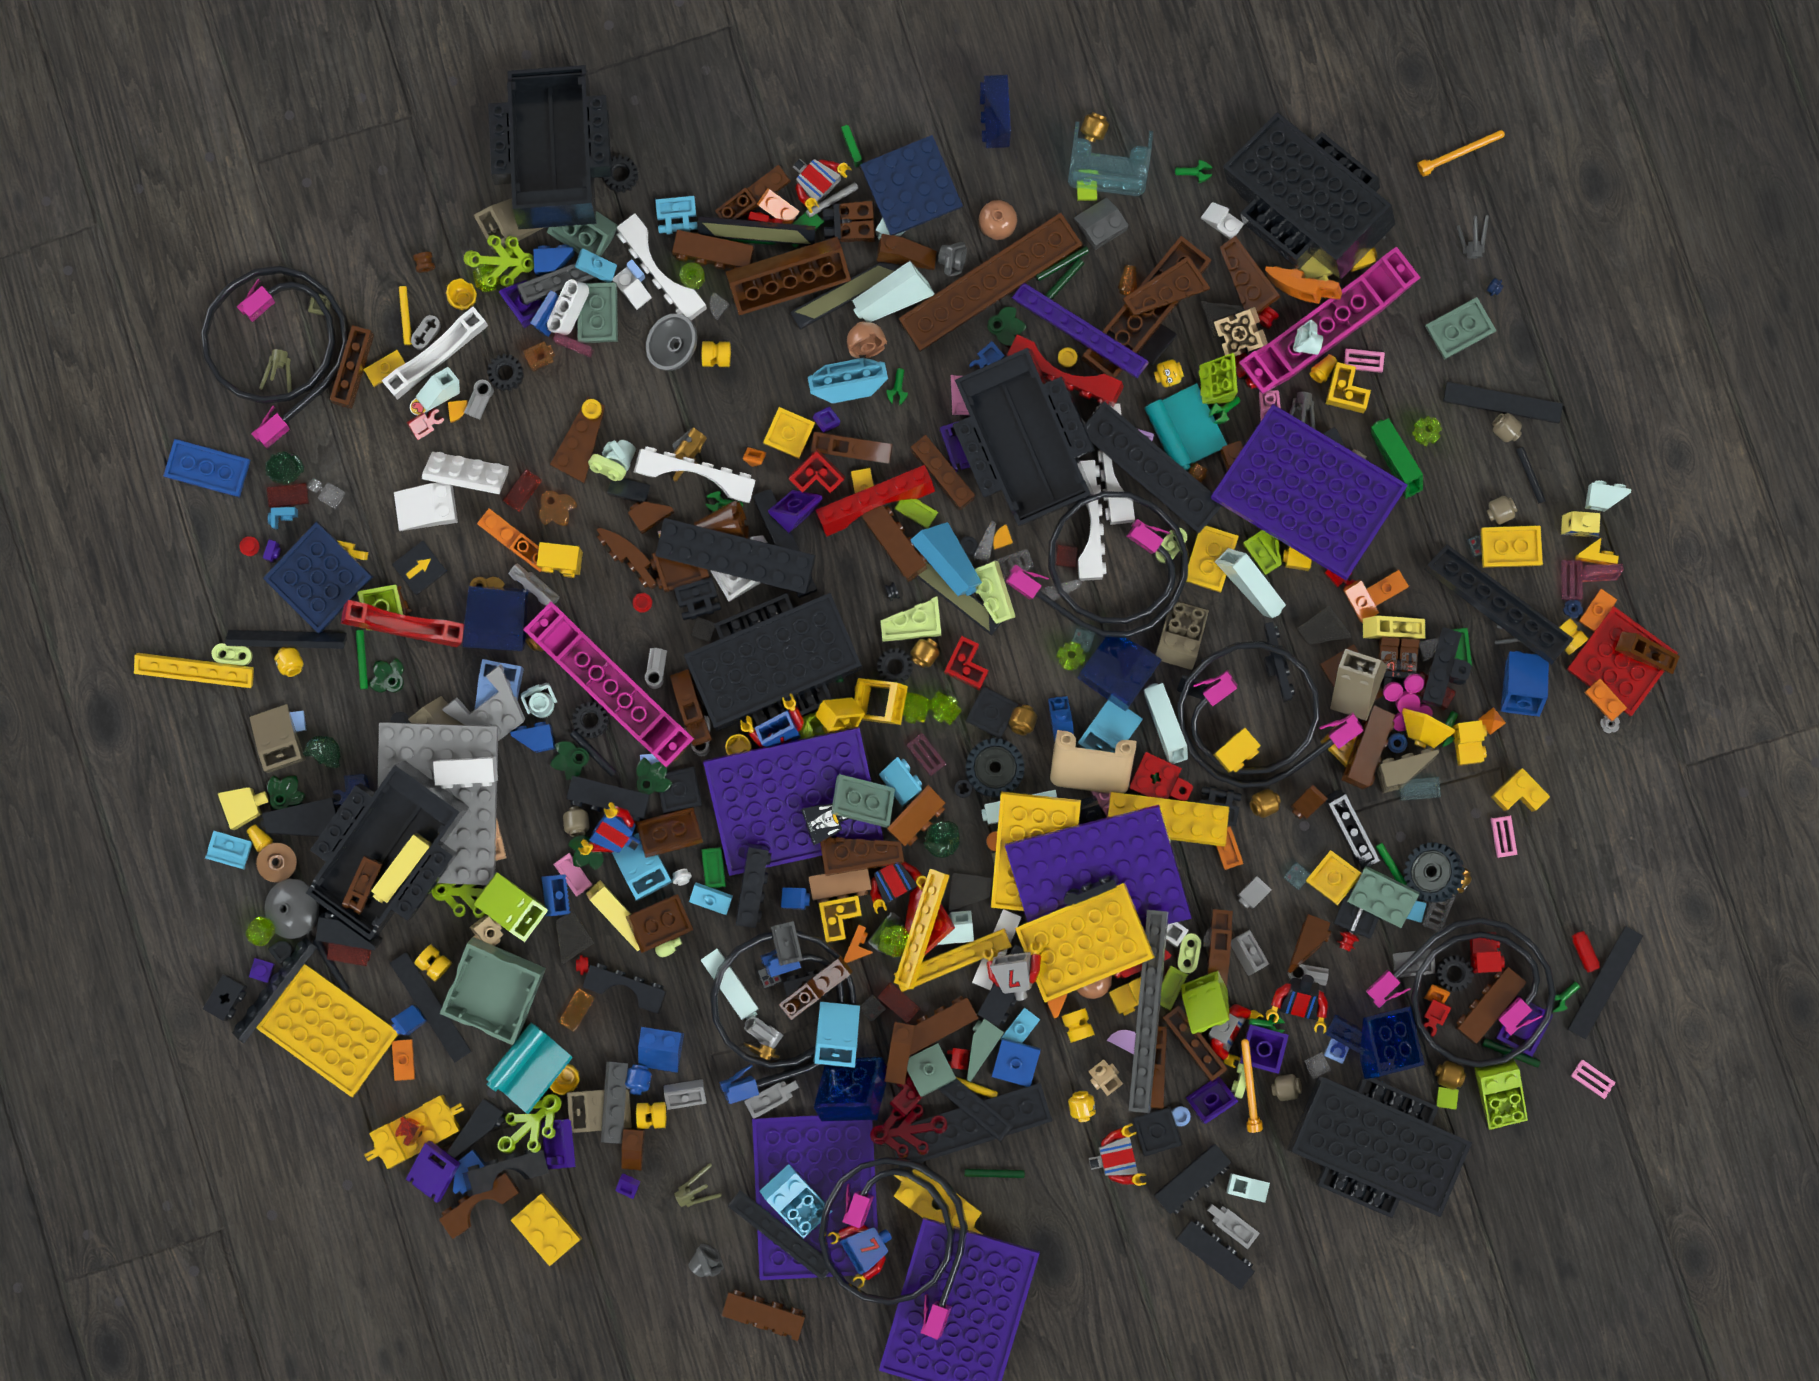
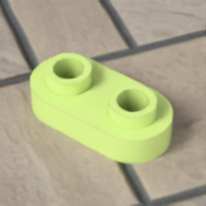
M593 454L588 461L593 472L608 476L613 481H621L626 474V470L622 465L601 455Z
M1179 528L1184 539V542L1186 543L1187 534L1185 530ZM1170 530V534L1166 535L1161 545L1168 551L1173 560L1180 550L1177 542L1173 539L1174 534ZM1156 551L1155 556L1157 560L1165 563L1164 558Z
M217 644L212 650V657L218 663L246 666L252 660V652L245 646ZM226 651V656L221 658L220 653ZM241 653L246 654V657L243 660L239 658Z
M1196 934L1185 935L1180 944L1177 966L1184 973L1193 972L1198 965L1201 940ZM1189 940L1194 941V946L1192 948L1188 947L1187 942ZM1184 960H1190L1191 965L1185 967L1183 964Z
M1239 1061L1236 1071L1239 1073L1237 1081L1234 1080L1231 1092H1234L1235 1097L1242 1099L1246 1088L1244 1064H1241Z

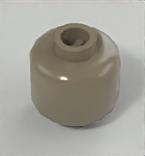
M1510 413L1500 414L1492 423L1493 433L1504 442L1516 441L1522 434L1520 431L1522 428L1521 422Z
M1501 496L1489 502V510L1486 512L1491 521L1495 520L1497 524H1503L1515 518L1517 508L1512 498Z
M578 806L569 808V811L563 814L564 831L570 834L571 837L585 835V832L590 827L588 812Z
M1294 1074L1277 1076L1275 1084L1271 1085L1273 1096L1277 1095L1278 1099L1282 1102L1296 1100L1299 1094L1302 1093L1300 1078H1296Z

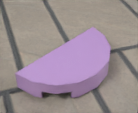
M1119 1030L1111 1034L1107 1041L1134 1055L1135 1032Z

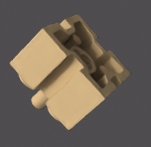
M1255 307L1237 313V319L1234 318V315L1214 322L1218 336L1224 335L1226 341L1222 344L1225 356L1234 353L1235 356L1246 352L1245 347L1248 348V351H1252L1268 344L1263 329L1258 331L1256 323H1259L1260 320Z

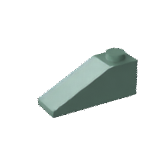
M986 1019L982 1022L978 1020L972 1029L975 1033L972 1038L967 1080L970 1082L1004 1033Z

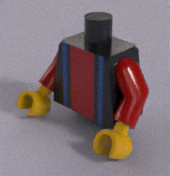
M904 862L879 867L880 870L874 873L875 877L871 879L872 890H870L874 910L878 914L877 909L879 907H884L886 911L885 904L917 886L923 891L921 886L926 882L927 878L916 867Z
M1303 975L1302 979L1294 977L1289 983L1276 990L1271 1003L1272 1009L1266 1012V1018L1268 1020L1271 1014H1275L1273 1021L1276 1023L1279 1019L1278 1008L1279 1012L1316 1020L1319 1017L1315 1023L1314 1030L1317 1032V1026L1322 1025L1325 1033L1327 1025L1324 1022V1018H1327L1328 1001L1324 993L1319 990V983L1314 982V978L1311 975Z

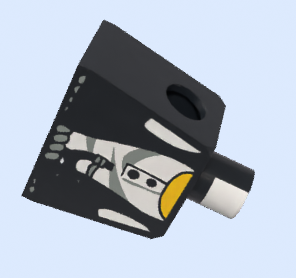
M833 803L801 809L813 845H817L842 831L840 822L850 819L831 814Z

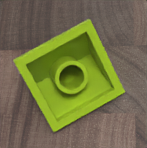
M397 585L357 592L359 602L403 615Z

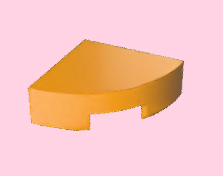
M468 400L448 402L451 423L458 421L465 414L464 411Z
M1007 525L1002 526L996 532L993 540L994 550L1013 544Z

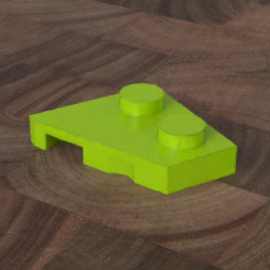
M1261 530L1243 542L1244 547L1265 576L1282 564L1279 541L1267 532Z

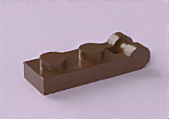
M363 856L343 900V907H350L358 914L362 913L383 866L382 863ZM353 896L360 898L359 901H353Z

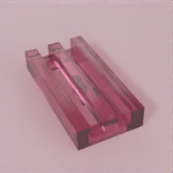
M555 333L553 340L556 344L591 358L593 350L590 346Z
M1562 560V600H1582V560ZM1567 565H1570V596H1567ZM1574 565H1577V596H1575Z
M1622 564L1585 566V570L1582 571L1579 578L1581 582L1618 580L1624 568Z
M923 733L907 744V747L930 776L946 765L945 761ZM920 739L923 740L940 762L938 766L919 743ZM914 744L917 745V747L920 749V751L924 754V756L927 758V760H928V761L931 763V765L934 767L933 770H931V769L928 767V765L925 763V761L921 758V756L918 754V752L914 749V747H913Z

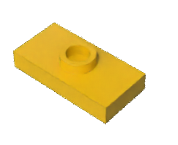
M396 350L366 367L364 371L375 387L382 383V380L395 369L404 365L405 362L399 351Z
M870 468L851 471L855 493L874 486Z

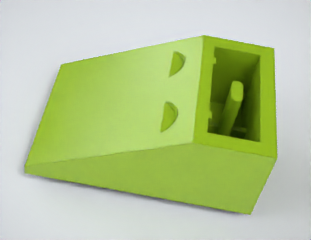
M1231 353L1199 365L1202 404H1215L1216 402L1217 404H1224L1233 401L1238 393L1235 354Z
M498 872L495 873L473 903L486 915L524 942L548 911L543 903Z
M1218 971L1181 985L1182 998L1192 1034L1204 1032L1210 1027L1223 1025L1226 1021L1230 1020L1228 989Z
M1511 1059L1506 1063L1474 1067L1488 1129L1491 1130L1528 1121L1520 1070L1515 1060Z

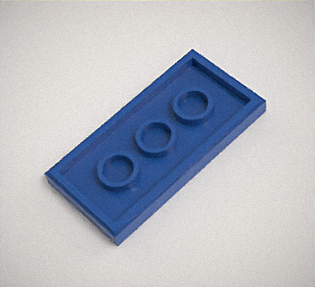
M174 439L163 476L240 498L251 460Z

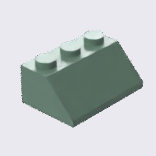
M596 211L597 224L549 227L547 233L563 244L573 247V250L577 253L583 248L601 257L612 241L618 225Z

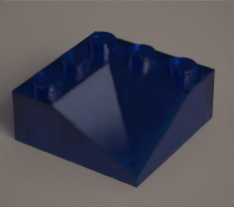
M1008 75L984 76V82H980V105L984 104V112H981V123H985V131H982V142H986V148L1009 147L1011 126Z
M469 586L463 647L523 651L526 639V632L523 629L526 627L528 590Z
M1105 637L1077 678L1126 712L1162 659L1126 638Z
M1411 1006L1363 1018L1360 1062L1364 1079L1380 1077L1425 1065Z
M856 1058L855 1068L825 1065L814 1103V1109L820 1120H877L887 1083L885 1081L887 1066L883 1058Z

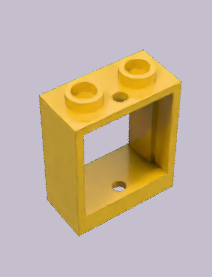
M858 678L855 686L854 700L865 712L862 720L901 725L908 686L896 682ZM871 687L890 689L885 717L866 715Z

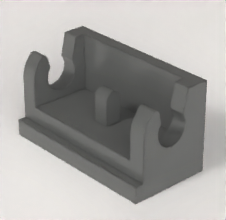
M794 921L772 926L771 931L779 965L803 961Z

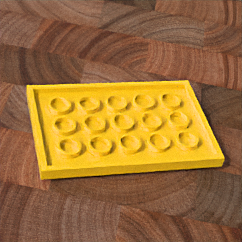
M1001 792L991 908L1024 911L1005 844L1079 825L1081 800Z
M1125 883L1090 899L1064 907L1015 928L1025 953L1030 952L1033 955V951L1030 949L1032 942H1035V950L1039 949L1040 942L1044 944L1043 951L1039 953L1041 956V966L1036 980L1044 1002L1155 958Z
M306 964L303 965L256 1027V1029L350 1097L355 1096L392 1042L399 1035L390 1024Z

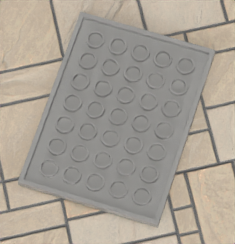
M380 722L378 788L393 766L403 761H407L434 782L433 762L436 760L496 757L498 769V726ZM497 781L492 782V786H480V783H473V787L461 788V784H453V788L445 790L469 808L444 842V844L458 854L438 883L487 885L495 875Z

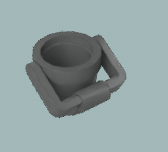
M958 242L941 246L938 263L944 265V274L955 276L962 273L967 255L966 243Z
M700 1244L688 1264L690 1270L699 1277H714L724 1269L718 1250L707 1244Z

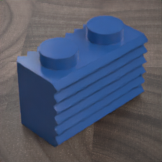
M565 874L542 876L544 903L548 909L546 916L570 913L569 895H567L568 887H566L567 879H565L567 876Z

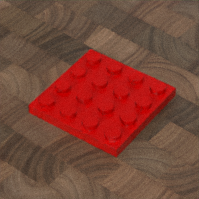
M1613 606L1566 670L1589 687L1598 679H1601L1627 707L1623 712L1631 717L1664 671L1616 651L1621 633H1637L1675 654L1677 652Z

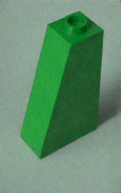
M1387 418L1384 421L1379 420L1375 422L1371 427V435L1392 475L1408 485L1403 493L1405 499L1422 491L1423 473L1390 419Z

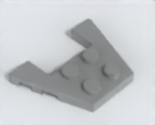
M501 664L486 675L487 679L498 690L487 701L470 712L456 697L442 709L464 725L498 726V741L525 720Z

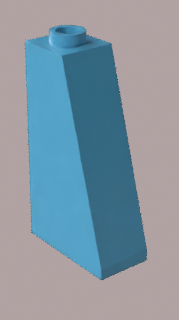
M948 522L921 530L911 539L913 545L957 596L963 594L969 596L977 591L976 587L982 582Z

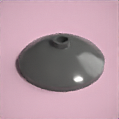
M669 314L659 319L651 328L646 341V353L649 361L663 371H673L684 366L694 354L697 346L698 337L694 323L688 317L681 314Z
M286 879L277 883L268 893L265 901V917L268 925L277 935L289 939L300 938L309 933L315 926L319 916V903L306 894L310 887L306 882L298 879Z

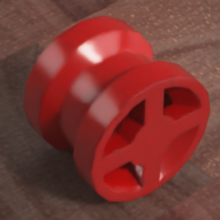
M1268 306L1258 314L1259 324L1270 329L1273 320H1276L1279 314Z

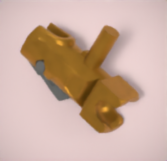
M691 428L673 443V454H676L675 458L683 460V457L696 460L694 457L697 453L701 452L707 437L695 428ZM675 471L673 481L677 482L684 471Z

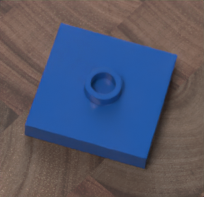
M1002 1038L992 1077L1026 1087L1031 1086L1041 1049Z

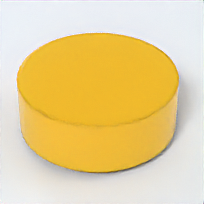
M1069 347L1063 348L1058 354L1059 364L1064 368L1073 367L1077 362L1076 351Z
M588 399L583 403L582 413L586 418L596 419L601 415L602 407L597 400Z

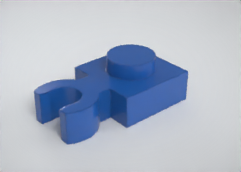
M991 341L977 353L980 359L972 361L969 367L972 368L974 365H978L980 368H983L1003 359L1005 355Z

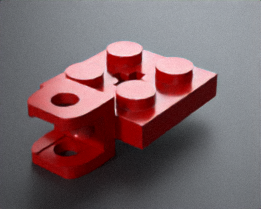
M1145 752L1129 788L1148 797L1168 799L1171 796L1177 800L1186 801L1191 794L1193 786L1178 777L1182 768ZM1157 772L1161 780L1153 784L1150 775H1155ZM1181 787L1185 788L1184 794H1181L1179 792V789Z

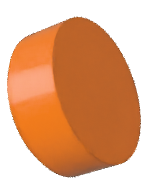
M997 831L990 833L986 840L988 848L995 852Z

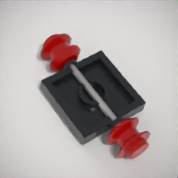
M1353 888L1343 898L1333 924L1348 930L1347 932L1340 933L1343 939L1342 941H1337V943L1340 944L1339 948L1349 952L1351 949L1355 950L1354 942H1359L1355 933L1371 939L1379 917L1347 902Z

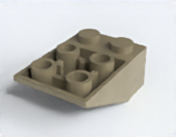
M512 198L489 206L474 214L485 238L488 240L490 235L500 237L501 245L504 249L507 247L505 240L508 236H513L520 241L543 229L518 230L512 209ZM496 238L493 239L492 244L496 243ZM490 246L494 254L497 253L492 246Z
M1177 601L1173 609L1166 615L1154 659L1192 670L1198 655L1209 610Z
M1345 649L1338 667L1330 709L1347 715L1354 712L1357 718L1367 721L1387 665L1382 660Z
M287 704L250 717L258 755L264 772L270 773L306 760Z
M1432 748L1422 750L1419 755L1414 756L1413 753L1403 755L1402 759L1394 760V758L1383 760V763L1377 769L1382 792L1387 793L1405 787L1436 758L1439 750L1433 751Z
M627 1088L623 1129L632 1128L630 1093ZM604 1090L567 1093L572 1133L602 1131Z

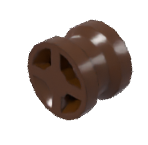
M422 252L413 256V260L417 264L416 272L423 273L435 269V264L431 260L433 257L432 252Z

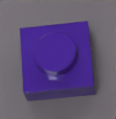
M830 407L815 413L813 416V420L823 433L839 426L841 422Z
M268 540L263 559L274 563V560L278 559L280 555V544L276 541Z
M254 958L249 977L269 983L275 964Z
M622 1173L615 1191L634 1199L641 1181Z

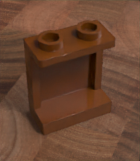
M656 552L652 553L651 565L653 570L658 571L659 577L656 580L659 589L663 588L665 593L674 590L676 587L710 578L707 569L656 557Z

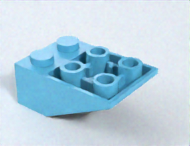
M1110 697L1077 745L1085 749L1115 753L1117 743L1121 740H1129L1143 719Z
M897 757L879 776L886 786L895 788L894 796L901 806L904 807L922 792L921 788L923 785L916 775L912 777L910 766L905 759L900 760Z
M639 833L635 834L634 837L640 840ZM641 841L635 850L624 845L619 853L612 852L637 901L673 882L659 855L645 858Z
M820 1002L814 1055L815 1064L855 1068L860 1013L859 1005Z
M790 1164L760 1190L765 1200L802 1238L807 1236L821 1223L825 1202Z

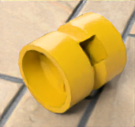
M713 341L702 342V367H713L715 364L719 367H730V342L719 341L718 344H715Z
M1571 618L1559 627L1574 638L1565 649L1568 655L1588 640V637L1582 630L1577 631L1578 626Z
M735 734L728 738L725 748L727 754L731 755L752 750V745L746 736Z
M430 944L418 956L414 964L422 971L426 970L427 975L436 982L448 970L452 962L444 955L440 956V951ZM431 959L435 960L432 965L429 964Z
M1086 1008L1061 1016L1065 1027L1069 1028L1067 1034L1070 1043L1095 1035L1092 1025L1087 1023L1089 1017Z
M665 1102L653 1103L652 1106L649 1103H637V1129H649L651 1125L654 1128H666ZM652 1113V1118L647 1117V1114Z

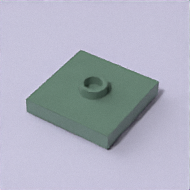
M938 1043L909 1058L907 1071L920 1097L956 1080Z

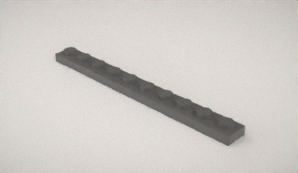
M1147 910L1145 934L1155 958L1142 963L1129 1111L1150 1113L1169 914L1167 911Z

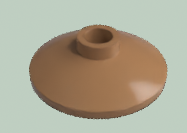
M282 843L268 844L257 856L256 865L258 872L264 879L270 882H280L288 879L296 868V856L293 850ZM274 858H278L277 865L272 864Z

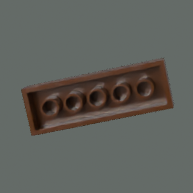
M838 237L726 271L739 316L851 281Z

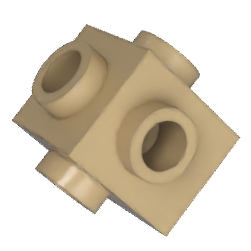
M484 915L469 927L475 934L473 937L493 946L501 941L500 937L503 936V933L500 931L502 929L501 925L487 915Z
M1102 1060L1088 1071L1092 1076L1090 1081L1097 1090L1101 1088L1107 1096L1123 1085L1117 1076L1119 1071L1113 1064L1108 1065L1105 1060Z

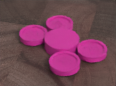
M1411 674L1404 680V688L1406 689L1404 692L1402 686L1397 682L1388 683L1383 689L1384 697L1388 701H1395V705L1400 712L1393 719L1395 722L1394 729L1397 731L1406 730L1402 714L1403 708L1424 713L1431 717L1433 715L1430 706L1426 704L1420 705V699L1416 693L1423 688L1424 680L1418 674Z

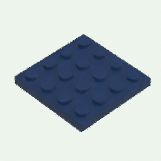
M933 135L860 164L889 235L899 234L963 207Z
M315 522L263 579L317 633H321L343 610L344 604L348 600H352L358 594L357 592L361 591L373 576L319 522Z

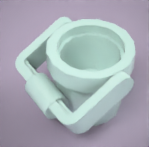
M1309 320L1297 329L1293 351L1319 354L1323 343V336L1317 334L1318 327L1313 320Z
M614 440L605 445L602 455L622 465L627 472L636 448L626 440H619L618 443Z
M549 683L535 685L521 693V700L528 714L532 713L536 717L544 718L553 712L554 703L557 700ZM548 688L551 696L541 691ZM531 695L532 697L529 699V704L527 705L525 697Z

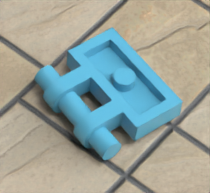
M694 196L656 199L657 219L665 220L666 225L658 226L659 233L673 234L677 230L690 232V230L698 229L697 222H689V217H696ZM683 218V223L672 224L671 219Z

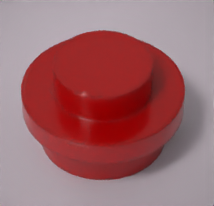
M250 536L242 539L240 550L244 555L254 556L258 553L260 544L257 539Z
M639 593L633 598V607L638 612H647L652 607V599L646 593Z
M580 955V959H576V971H580L581 975H584L589 970L588 957Z

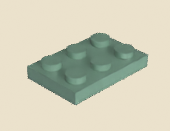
M617 283L586 284L589 288V294L578 316V343L618 342Z
M1477 297L1425 326L1444 360L1496 332L1494 325Z
M839 774L836 779L831 814L887 828L890 826L895 788Z
M1365 866L1347 902L1402 928L1420 892Z

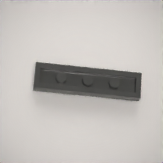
M575 263L519 284L517 289L525 305L546 297L550 290L555 293L562 291L568 280L572 279L584 283L596 277L576 268Z
M606 1062L601 1143L622 1144L626 1099L625 1082L628 1063Z

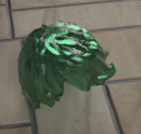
M282 451L275 455L271 454V458L265 462L266 476H269L272 481L278 484L289 485L298 479L300 473L304 472V465L295 453L289 454Z
M316 736L306 744L305 751L303 752L304 756H313L315 760H318L319 764L324 763L325 767H340V749L338 743L332 737Z
M939 821V823L931 824L927 831V837H924L926 840L924 842L925 848L934 857L945 858L953 855L959 846L958 826L950 821Z

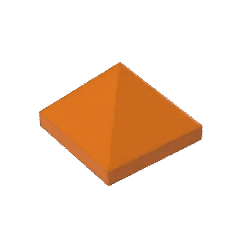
M747 447L743 460L752 467L762 465L766 452Z
M1494 707L1478 719L1479 721L1482 720V725L1486 726V730L1490 735L1506 723Z
M1432 984L1425 995V999L1432 1001L1434 998L1445 1003L1450 992L1441 986Z

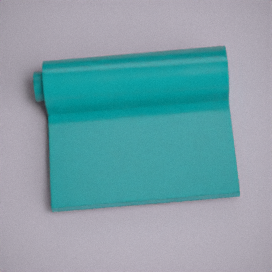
M1197 383L1164 400L1155 401L1144 408L1166 454L1186 471L1191 468V464L1220 451L1223 446L1227 445L1218 425L1214 424L1215 419L1213 415L1209 417L1210 409L1208 405L1202 404L1201 391Z
M531 1022L486 1078L488 1081L487 1086L495 1092L499 1089L525 1113L529 1114L573 1057L543 1030Z

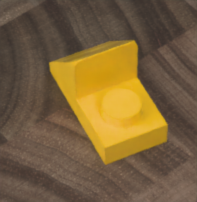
M1600 538L1576 555L1575 560L1615 566L1618 564L1619 556L1613 555L1614 553L1611 551L1599 553Z

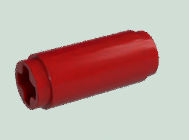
M1585 931L1573 934L1571 936L1573 944L1587 973L1600 968L1597 956Z

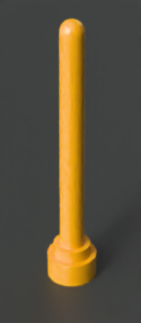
M1500 130L1432 161L1422 160L1417 163L1418 170L1425 177L1431 174L1435 167L1504 137L1505 133Z
M1243 1039L1241 1046L1250 1116L1246 1125L1248 1132L1255 1133L1263 1130V1123L1257 1115L1250 1045L1247 1039Z

